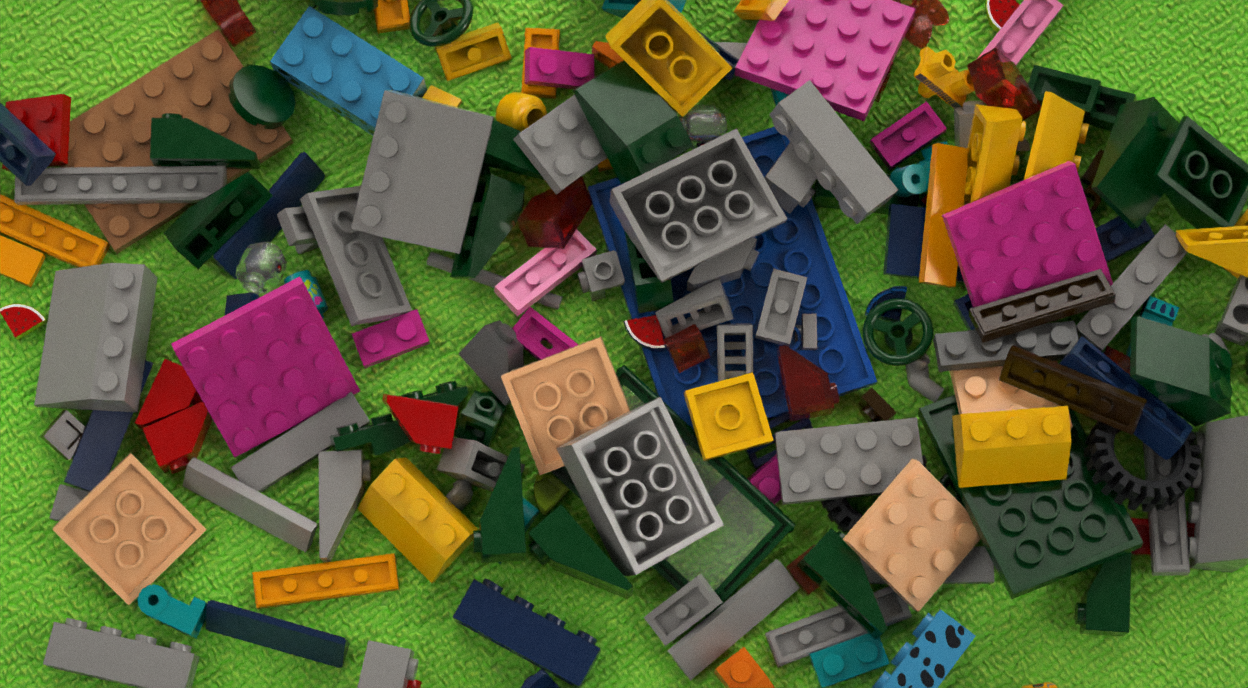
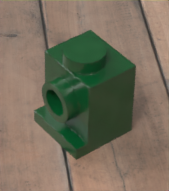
M475 390L466 408L461 413L455 437L475 440L490 447L503 422L507 405L505 406L492 391L481 393ZM470 423L486 428V431L483 432L469 425Z

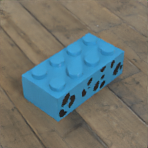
M310 6L270 60L273 70L287 82L372 136L374 135L384 90H394L420 98L427 91L425 80L422 76Z
M941 609L934 616L927 613L912 632V635L917 638L912 645L906 642L890 662L896 666L891 674L884 671L872 688H938L976 635Z

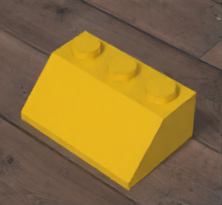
M1045 91L1024 180L1067 161L1075 163L1077 172L1079 171L1082 156L1075 154L1078 143L1085 144L1089 124L1083 123L1085 111L1052 92Z
M975 104L967 147L969 148L964 205L1009 187L1011 176L1017 175L1019 168V155H1016L1018 142L1024 140L1026 122L1022 121V116L1017 109Z
M1068 406L966 413L952 416L959 488L1067 479L1071 449Z
M407 457L396 458L370 485L357 508L431 583H434L473 541V531L479 530Z

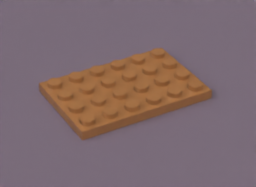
M218 29L70 121L68 164L60 165V167L154 166L150 160L152 118H162V115L166 113L180 114L183 118H188L255 152L260 164L293 144V141L283 126L275 129H264L265 125L257 124L254 126L237 114L229 100L231 92L229 83L243 65ZM227 169V184L251 169ZM196 203L84 205L116 254L182 214Z

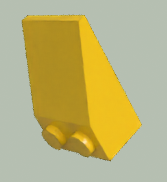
M641 0L605 35L610 47L682 117L733 69L668 0Z

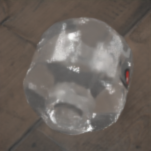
M712 104L695 105L683 117L681 115L679 117L693 144L689 149H695L726 134L727 131L725 114L720 113L719 109Z
M254 243L244 250L236 267V277L246 291L254 294H267L279 286L286 271L287 261L281 249L273 243Z

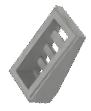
M720 279L698 288L655 312L667 341L734 319L729 300ZM690 313L691 316L685 319L684 314ZM677 317L679 323L673 326L670 319Z
M752 323L717 324L718 382L725 380V378H734L753 372ZM724 335H745V341L724 342ZM746 349V356H725V350ZM725 364H746V370L725 371Z

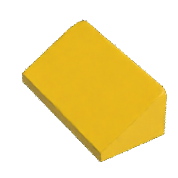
M499 23L462 34L458 39L449 44L435 47L447 81L512 59Z

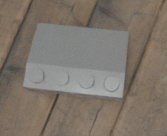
M384 90L351 229L460 254L494 117L394 90Z
M737 128L611 189L609 201L625 232L661 283L787 221L783 210Z
M106 263L55 271L34 403L36 407L138 412L158 279L145 264Z
M661 397L614 418L556 448L613 564L624 576L641 573L724 525Z
M1248 415L1207 422L1199 428L1198 432H1195L1197 439L1192 445H1200L1201 453L1197 458L1201 459V466L1197 470L1199 472L1197 478L1190 486L1195 488L1194 502L1191 501L1188 507V522L1195 523L1194 537H1188L1190 568L1232 573L1248 564Z

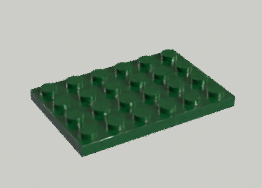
M955 395L919 408L918 416L1011 599L1141 548L1144 542L1123 503L1119 505L1113 502L1118 493L1112 490L1107 496L1101 492L1106 485L1104 480L1095 485L1091 479L1097 470L1088 471L1086 463L1090 459L1084 457V450L1088 446L1085 444L1087 435L1074 411L1070 409L1073 427L1071 429V449L1067 479L959 488L952 416L958 415L959 412Z

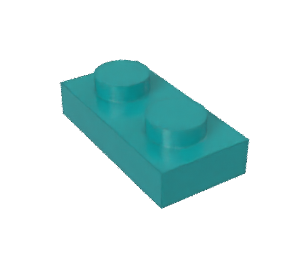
M869 633L809 655L821 688L835 685L890 664L880 636L874 639Z

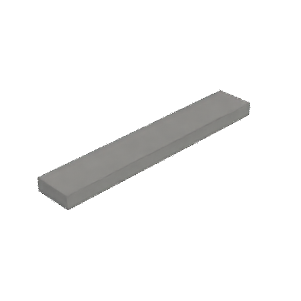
M226 166L46 168L31 186H26L15 176L14 202L16 205L198 203L227 185Z

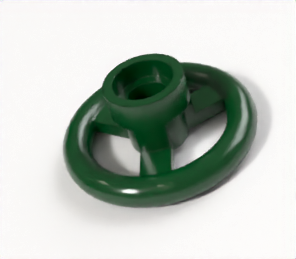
M421 0L413 9L409 20V28L413 38L420 44L430 47L443 46L455 41L468 29L474 13L472 1L457 0L463 7L448 10L439 6L437 1L440 0ZM429 8L432 12V22L423 33L419 26L420 18L425 10Z
M903 298L889 299L876 305L866 317L863 326V339L868 351L877 360L893 366L908 365L920 359L929 349L933 340V324L926 310L916 302ZM892 309H905L912 312L902 322L895 321L889 323L878 319L883 313ZM921 322L923 328L921 342L917 348L907 353V349L913 341L912 328ZM873 330L884 333L887 347L896 352V355L888 354L878 347L874 339ZM896 330H901L905 333L900 338L892 335Z

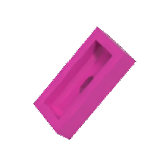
M532 307L528 308L512 328L523 348L538 360L578 345ZM546 340L553 347L547 349L541 344V341Z

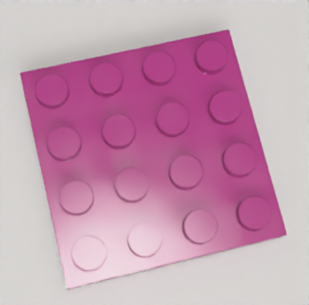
M789 0L775 21H758L735 67V76L789 95L810 80L834 111L865 121L914 18L915 8L893 0Z
M1067 161L942 215L973 307L1098 269L1102 270L1110 286L1113 284L1076 165L1071 161Z
M301 277L171 343L173 350L234 457L307 420L335 401L346 397L348 393L352 392L354 395L360 392Z

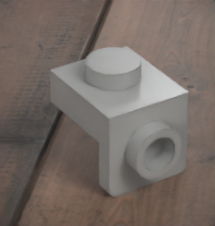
M613 250L582 259L583 272L577 273L582 292H589L592 301L605 298V290L624 285L625 279L616 251Z

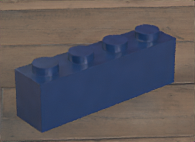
M486 578L482 583L474 579L453 615L454 621L537 667L544 669L546 672L575 688H581L601 652L600 648L595 646L598 640L581 630L576 635L564 629L566 622L550 613H547L545 618L532 611L534 605L519 596H515L514 600L509 599L501 594L503 590L501 586Z

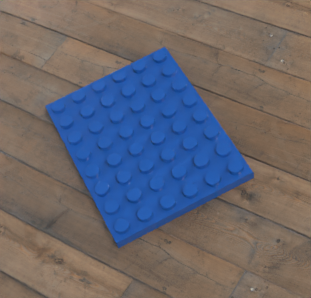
M775 127L742 137L764 177L790 143L789 139L785 135L780 134ZM618 177L587 187L608 252L613 250L617 252L625 279L624 285L620 287L631 319L656 315L655 312L657 311L638 312L624 229L609 202L611 189L621 185ZM812 198L804 208L798 204L790 214L781 208L787 221L754 237L757 239L754 250L758 251L759 255L751 271L744 269L740 278L722 283L734 319L720 324L752 323L753 373L767 420L877 384L874 370ZM694 267L671 278L673 302L691 293L686 289L687 281ZM773 268L808 277L795 325H802V314H817V350H802V336L797 327L794 328L790 347L755 338ZM690 313L684 314L685 319L688 318V317H690L691 314H690ZM677 317L670 319L673 326L679 323ZM717 325L670 341L666 340L662 331L665 348H651L640 343L658 397H661L693 429L683 393L685 390L718 382ZM795 332L798 336V341H795ZM724 335V342L745 341V335ZM746 349L725 350V356H746ZM725 364V371L746 370V364ZM682 439L685 447L690 446L685 440Z

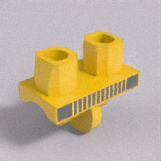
M928 46L921 49L919 53L921 60L914 72V77L920 81L918 93L924 98H930L936 94L952 108L963 107L966 96L976 89L978 76L970 69L961 72L954 68L956 63L954 56L946 49L938 53Z

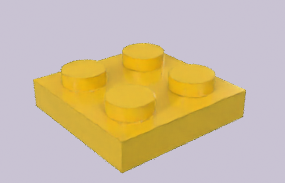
M753 372L684 391L683 394L703 461L774 441Z

